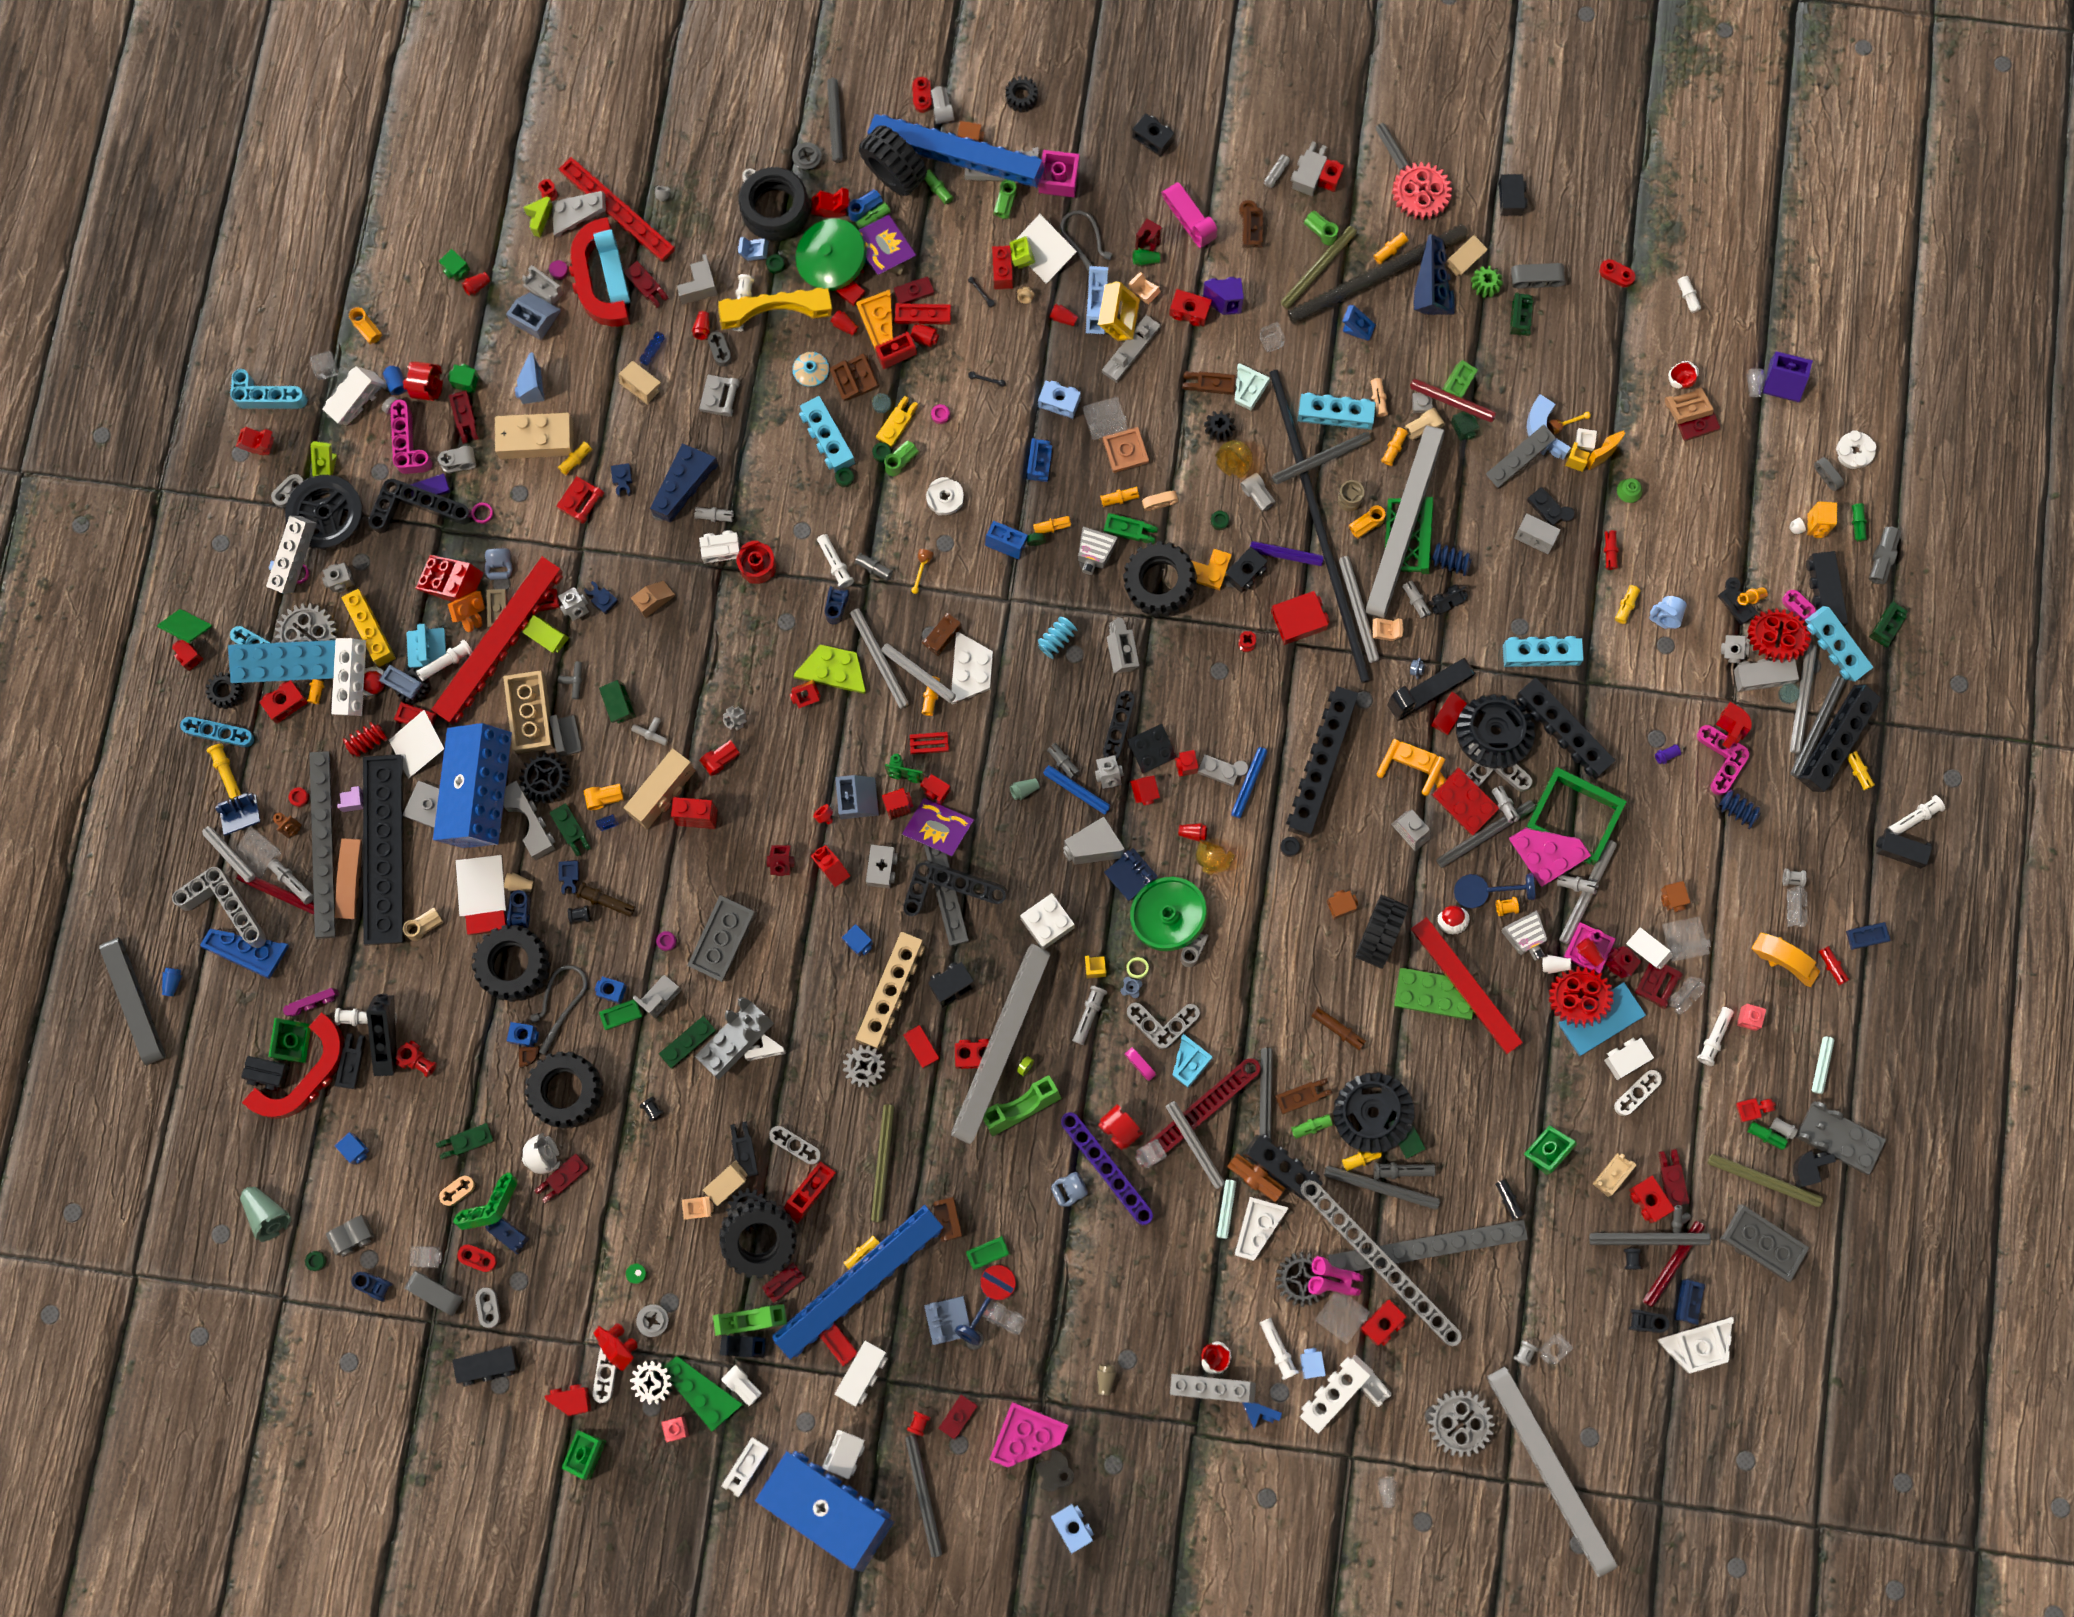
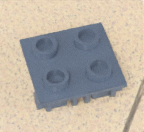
M963 1296L924 1305L933 1345L961 1339L954 1331L958 1325L970 1327Z

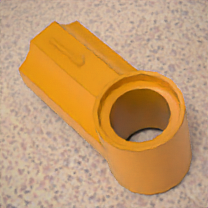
M355 307L350 311L349 318L366 341L369 344L378 342L383 335L366 315L365 311L359 307ZM358 316H363L360 321H356Z
M1373 506L1369 512L1349 524L1354 537L1359 539L1375 527L1381 526L1385 519V510L1381 506ZM1377 513L1381 518L1374 519L1371 515Z
M620 784L603 788L591 787L584 790L587 810H598L603 808L604 805L624 800Z

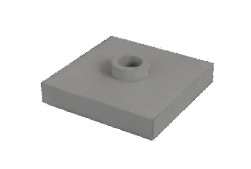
M418 781L403 816L434 828L439 788Z

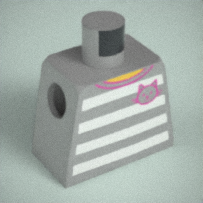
M1083 527L1078 561L1084 563L1083 573L1092 575L1095 567H1105L1117 545V537Z
M1413 810L1406 811L1391 824L1414 851H1417L1430 840V829Z
M1537 911L1505 926L1501 930L1520 955L1530 952L1534 961L1545 956L1540 945L1547 941V937Z

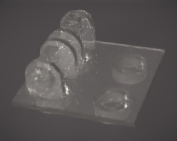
M1118 397L1082 406L1093 441L1128 430L1126 416L1123 415Z
M249 826L234 851L254 875L260 879L268 868L269 862L274 857L278 858L281 855L278 847L274 846L270 840H267L266 837L262 836L258 830Z
M1700 916L1662 924L1668 949L1673 954L1672 962L1710 954L1708 948L1711 946L1710 940H1706Z
M1334 1292L1315 1321L1347 1345L1362 1323L1366 1321L1370 1312L1350 1296Z
M991 1302L983 1314L987 1321L995 1325L998 1324V1327L1002 1326V1329L1006 1328V1331L1013 1335H1020L1027 1321L1020 1313L1011 1312L1004 1305L997 1302Z

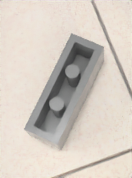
M1794 658L1791 659V662L1784 659L1783 663L1779 659H1776L1775 662L1769 661V659H1761L1757 663L1744 661L1739 663L1733 670L1738 692L1794 685L1799 680Z

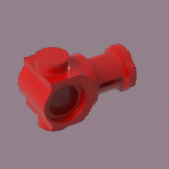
M412 1040L409 1043L406 1042L405 1045L398 1049L397 1057L395 1058L397 1061L395 1063L403 1069H406L407 1066L412 1070L416 1068L428 1078L436 1069L437 1063L435 1061L431 1062L424 1057V1053L419 1050L420 1045ZM411 1050V1057L409 1059H405V1052Z

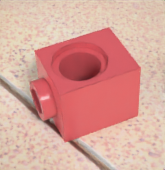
M1745 1004L1741 1007L1737 1026L1754 1031L1761 1029L1766 1009Z
M685 1417L662 1422L666 1442L689 1437Z

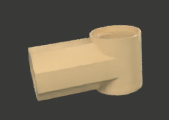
M1436 408L1426 411L1420 418L1405 425L1409 439L1413 441L1421 437L1426 425L1440 429L1445 425Z
M432 908L418 918L407 921L403 926V932L410 940L418 941L424 934L442 924L443 921L435 908ZM412 927H418L415 934H409Z

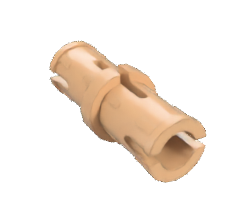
M1376 378L1370 381L1373 392L1372 401L1375 402L1376 417H1385L1388 415L1385 401L1387 396L1383 390L1382 379Z

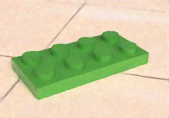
M1405 968L1399 969L1393 1007L1472 1020L1473 1010L1445 975Z

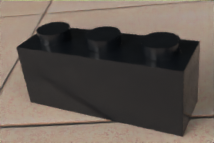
M507 1346L452 1360L456 1384H463V1387L474 1385L475 1380L482 1379L483 1382L495 1380L494 1376L502 1374V1377L515 1375L514 1371L520 1370L515 1346Z

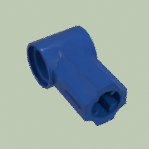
M873 189L860 199L851 200L848 205L849 219L857 222L868 211H872L882 205L883 200L880 194ZM854 209L860 210L859 212H853Z

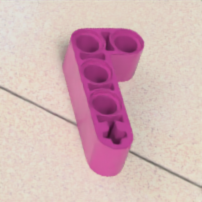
M1177 182L1162 191L1165 202L1199 248L1216 239L1217 226L1211 217L1205 218L1180 183Z
M395 400L391 404L393 463L403 474L427 472L432 468V460L423 450L413 451L411 410L405 401ZM401 426H405L403 430L399 431ZM402 443H406L405 447L399 448ZM421 459H426L424 463L418 464ZM407 460L405 465H400L402 461Z

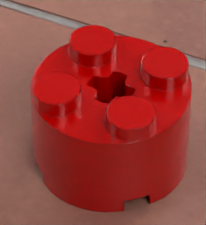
M410 362L408 364L407 378L403 381V388L407 390L409 396L413 399L435 401L434 398H439L443 387V380H440V374H443L441 367L438 364Z
M750 541L740 548L736 561L740 573L745 580L751 584H760L768 581L775 575L776 560L772 549L767 544L760 541Z
M1116 1104L1099 1120L1098 1126L1108 1136L1110 1134L1113 1136L1110 1140L1117 1148L1126 1150L1143 1132L1140 1131V1128L1126 1112L1123 1113L1120 1110L1121 1107Z

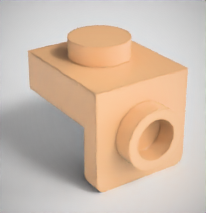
M1141 272L1129 283L1133 294L1147 304H1150L1161 292L1159 287L1147 281Z
M1376 618L1373 620V638L1394 641L1403 636L1402 619L1398 618L1391 621Z
M709 1197L682 1200L684 1220L711 1217L713 1202Z

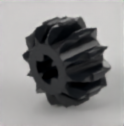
M1220 410L1219 414L1213 411L1212 416H1207L1204 427L1206 428L1205 434H1210V440L1216 437V442L1218 443L1220 438L1227 441V436H1233L1232 431L1235 430L1236 426L1233 424L1235 422L1234 418H1229L1230 413L1223 415V411Z

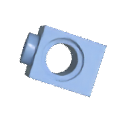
M1316 1348L1305 1349V1354H1300L1303 1378L1325 1376L1322 1352H1316Z

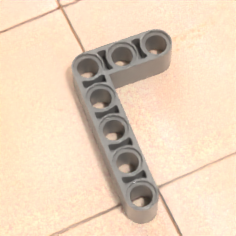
M211 867L174 892L172 896L173 903L184 911L192 910L215 894L243 940L254 948H260L265 944L266 935L228 875L219 868ZM219 875V878L214 881L215 877ZM203 886V889L198 892L199 888ZM229 889V892L224 895V892ZM238 904L237 909L233 910L234 906ZM248 919L247 923L242 925L243 921ZM257 934V937L252 940V937Z

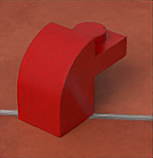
M842 187L834 194L819 191L812 197V214L825 218H838L846 215V208L850 203L849 189Z
M244 427L240 431L236 447L259 455H269L274 441V437L271 436L273 431L264 429L259 432L249 427Z
M1729 702L1715 724L1729 732L1722 745L1729 749L1733 743L1737 744L1740 739L1743 740L1752 727L1751 719L1746 711L1732 702Z

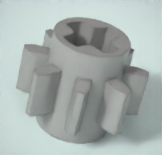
M732 706L726 709V713L723 714V722L730 730L734 728L739 730L747 722L746 713L740 707L734 708Z

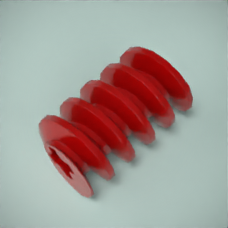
M370 722V729L363 726L364 733L357 730V737L350 734V741L343 738V742L353 758L354 754L357 757L361 756L360 750L367 753V746L374 749L373 742L380 745V738L384 741L388 740L378 722L377 725Z

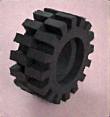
M1018 76V80L1014 77L1012 82H1008V86L1005 88V98L1010 109L1012 107L1013 111L1019 109L1021 113L1022 109H1025V112H1028V108L1033 109V105H1036L1038 100L1036 83H1033L1031 78L1028 81L1026 76H1024V79ZM1026 90L1028 97L1018 99L1015 97V92Z
M405 668L404 672L423 684L414 699L411 700L395 691L396 695L408 704L410 702L416 704V701L422 702V698H427L426 693H430L428 688H431L429 679L427 678L422 681L418 677L420 674L417 675L415 668H411V670Z
M221 672L219 676L213 675L214 679L208 680L210 684H206L208 690H205L210 702L223 709H227V707L233 708V704L238 705L237 700H242L243 698L240 696L244 694L242 690L243 685L241 683H231L229 673L225 672L223 674ZM224 684L230 685L231 693L227 697H220L218 689Z

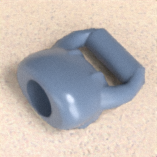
M509 549L486 550L485 573L490 580L508 579L511 576L513 569ZM507 567L508 571L490 573V568Z
M1077 1172L1057 1179L1051 1187L1058 1204L1062 1207L1071 1206L1078 1199L1084 1198L1088 1193L1084 1181ZM1058 1184H1063V1188H1065V1191L1068 1194L1067 1196L1070 1198L1067 1202L1065 1201L1058 1187Z

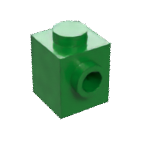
M453 249L439 260L441 267L444 269L443 273L449 279L453 278L457 283L461 279L466 278L471 271L468 264Z
M454 364L453 370H450L448 380L452 387L472 393L475 392L479 379L476 369H472L466 364H461V366Z

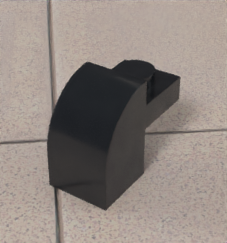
M1810 1151L1799 1156L1793 1166L1796 1186L1800 1188L1822 1182L1817 1167L1836 1162L1834 1154L1827 1155L1826 1152L1815 1154L1814 1158L1813 1152Z
M721 1335L720 1355L764 1358L766 1338Z

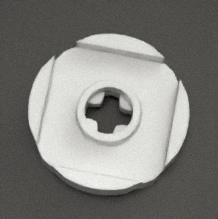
M1856 430L1845 434L1836 446L1839 461L1850 469L1866 467L1875 456V442L1868 435ZM1851 447H1858L1860 453L1854 454Z
M943 477L934 480L930 484L926 493V499L930 509L937 515H950L962 507L964 494L961 485L957 481ZM945 492L946 495L950 494L948 500L940 498L942 497V493Z

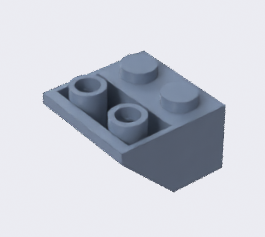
M529 292L516 299L506 315L510 323L542 340L560 314L561 309Z
M858 775L835 777L840 819L879 815L875 777Z

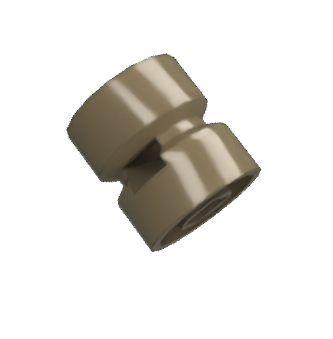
M1349 480L1342 484L1338 495V504L1341 509L1352 512L1360 507L1364 496L1362 484L1356 480Z

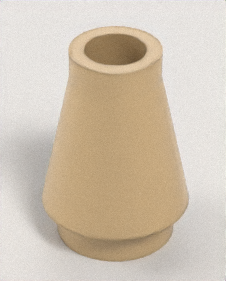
M514 872L512 874L507 873L504 888H507L508 891L521 890L531 892L534 881L528 880Z

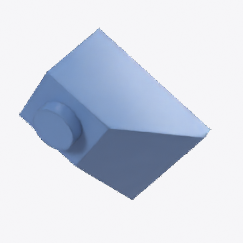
M529 353L517 379L518 387H515L516 397L520 398L522 404L545 401L541 367L534 353Z

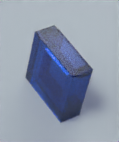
M614 814L595 821L600 831L618 826V821Z

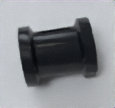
M586 905L584 908L578 909L568 908L569 923L573 925L575 922H590L589 906Z
M654 1096L639 1105L648 1115L650 1122L657 1120L664 1114V1111L656 1104Z
M1624 1249V1253H1626V1266H1624V1269L1643 1270V1266L1640 1263L1642 1249Z

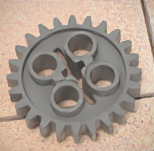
M301 603V609L294 605L293 612L287 609L288 616L281 615L284 621H277L281 628H275L276 631L280 632L275 638L281 640L279 642L312 641L293 626L294 623L318 641L336 640L337 637L333 633L338 632V630L332 628L336 625V622L330 621L333 616L330 614L326 615L327 610L323 609L320 611L321 607L318 605L314 608L311 603H309L308 607ZM304 617H309L308 623L306 625H302V619ZM319 628H323V634L319 637L316 636V631ZM296 631V638L290 640V634Z
M1459 1390L1458 1396L1454 1391H1451V1397L1444 1393V1401L1437 1398L1436 1400L1439 1405H1432L1435 1413H1428V1415L1433 1417V1420H1429L1427 1423L1432 1424L1433 1428H1430L1428 1432L1435 1433L1431 1439L1439 1440L1436 1445L1437 1447L1444 1445L1443 1452L1451 1449V1456H1454L1456 1451H1458L1459 1457L1463 1456V1452L1469 1457L1471 1456V1450L1475 1454L1478 1453V1446L1482 1449L1485 1448L1482 1443L1483 1441L1490 1442L1486 1436L1487 1434H1493L1492 1431L1488 1430L1489 1427L1494 1426L1493 1423L1489 1422L1493 1415H1487L1486 1413L1490 1410V1407L1483 1408L1485 1400L1477 1401L1479 1395L1471 1398L1470 1391L1465 1396L1463 1390ZM1459 1403L1464 1404L1466 1408L1462 1415L1456 1411V1406ZM1473 1410V1415L1463 1422L1465 1427H1458L1448 1437L1447 1434L1458 1425L1457 1419L1463 1420ZM1444 1417H1448L1451 1420V1426L1448 1429H1445L1441 1424ZM1473 1418L1478 1419L1480 1422L1477 1430H1473L1470 1426ZM1459 1432H1462L1466 1438L1462 1444L1456 1441V1435Z

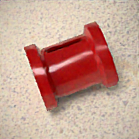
M544 179L539 183L538 189L541 192L542 198L549 197L551 202L554 201L558 196L554 183L549 179Z
M1244 631L1240 635L1238 643L1240 650L1251 652L1255 648L1256 635L1251 631ZM1244 640H1245V641L1251 640V643L1247 642V643L1245 644V643H1244Z
M914 1411L913 1414L915 1416L907 1430L923 1437L924 1428L931 1417Z

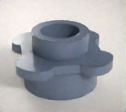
M1418 658V661L1413 660L1410 667V675H1414L1416 679H1419L1425 670V664H1423L1421 658Z
M1125 977L1121 994L1138 998L1142 982Z

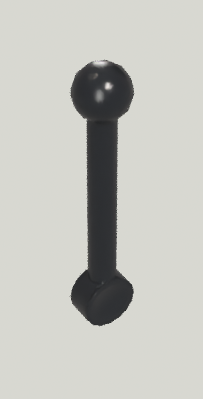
M969 277L968 282L975 286L987 301V306L992 308L994 301L987 297L975 282L974 277Z
M973 371L968 374L972 380L976 378L999 384L1000 387H1004L1006 384L1004 380L999 381L976 375Z

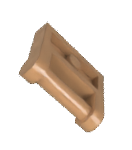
M1697 388L1693 392L1676 397L1669 396L1665 398L1666 407L1670 409L1677 424L1712 415L1714 411L1702 388Z

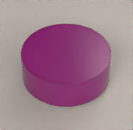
M556 260L550 264L549 272L554 279L561 280L567 276L568 268L563 261Z
M668 931L660 933L656 939L657 946L662 951L673 950L677 943L676 937Z

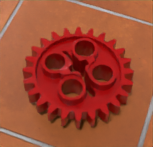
M1777 608L1775 612L1768 609L1767 614L1761 611L1760 616L1755 615L1754 620H1751L1747 631V639H1750V645H1754L1753 651L1759 650V656L1765 654L1766 660L1772 657L1773 662L1776 659H1779L1781 663H1783L1784 659L1791 662L1792 657L1797 660L1799 655L1803 656L1810 645L1811 633L1804 626L1806 621H1799L1800 615L1794 617L1792 611L1786 614V609H1783L1782 613ZM1780 623H1782L1783 628L1780 636V642L1778 648H1776L1775 645L1778 637V630L1780 627Z
M1577 967L1576 972H1573L1572 969L1569 970V974L1562 972V978L1556 976L1557 983L1551 984L1552 989L1549 990V995L1551 996L1549 997V1003H1552L1551 1010H1555V1016L1561 1015V1022L1567 1019L1568 1026L1574 1022L1575 1028L1578 1027L1579 1023H1582L1583 1028H1586V1023L1593 1027L1594 1020L1601 1023V1017L1607 1018L1606 1011L1611 1012L1610 1005H1613V999L1611 998L1614 997V993L1611 991L1612 985H1607L1608 979H1602V973L1595 975V969L1588 972L1587 967L1583 971H1580V968ZM1576 985L1577 988L1570 989L1569 986ZM1596 988L1597 991L1590 992L1588 991V989ZM1568 1002H1571V1003H1573L1574 1005L1571 1006V1007H1568V1006H1566L1565 1004L1568 1003ZM1588 1005H1591V1006H1593L1594 1008L1591 1009V1010H1588V1009H1586L1585 1007L1588 1006Z

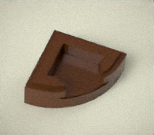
M519 1048V1067L523 1068L532 1064L538 1057L540 1048Z

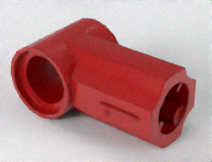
M730 740L717 750L703 755L699 761L708 774L714 776L724 768V765L739 756L740 752Z

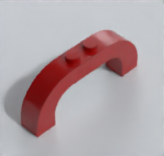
M608 217L597 219L580 229L572 242L570 250L572 266L569 269L571 277L575 278V283H572L575 294H578L585 312L594 321L612 327L630 325L624 300L605 303L598 300L594 295L588 263L591 251L597 247L594 233L611 230Z
M321 1012L309 1026L320 1037L323 1044V1053L317 1064L295 1089L282 1099H271L262 1090L254 1088L242 1104L259 1115L281 1119L299 1113L310 1102L312 1103L318 1098L320 1090L332 1082V1077L338 1071L342 1048L345 1045L339 1026L335 1025V1022L328 1015Z

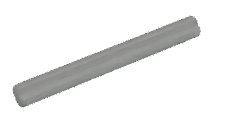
M885 644L882 647L881 651L949 703L954 701L956 698L955 693L889 644Z
M1170 1102L1166 1108L1216 1189L1222 1187L1225 1184L1185 1116L1176 1102Z

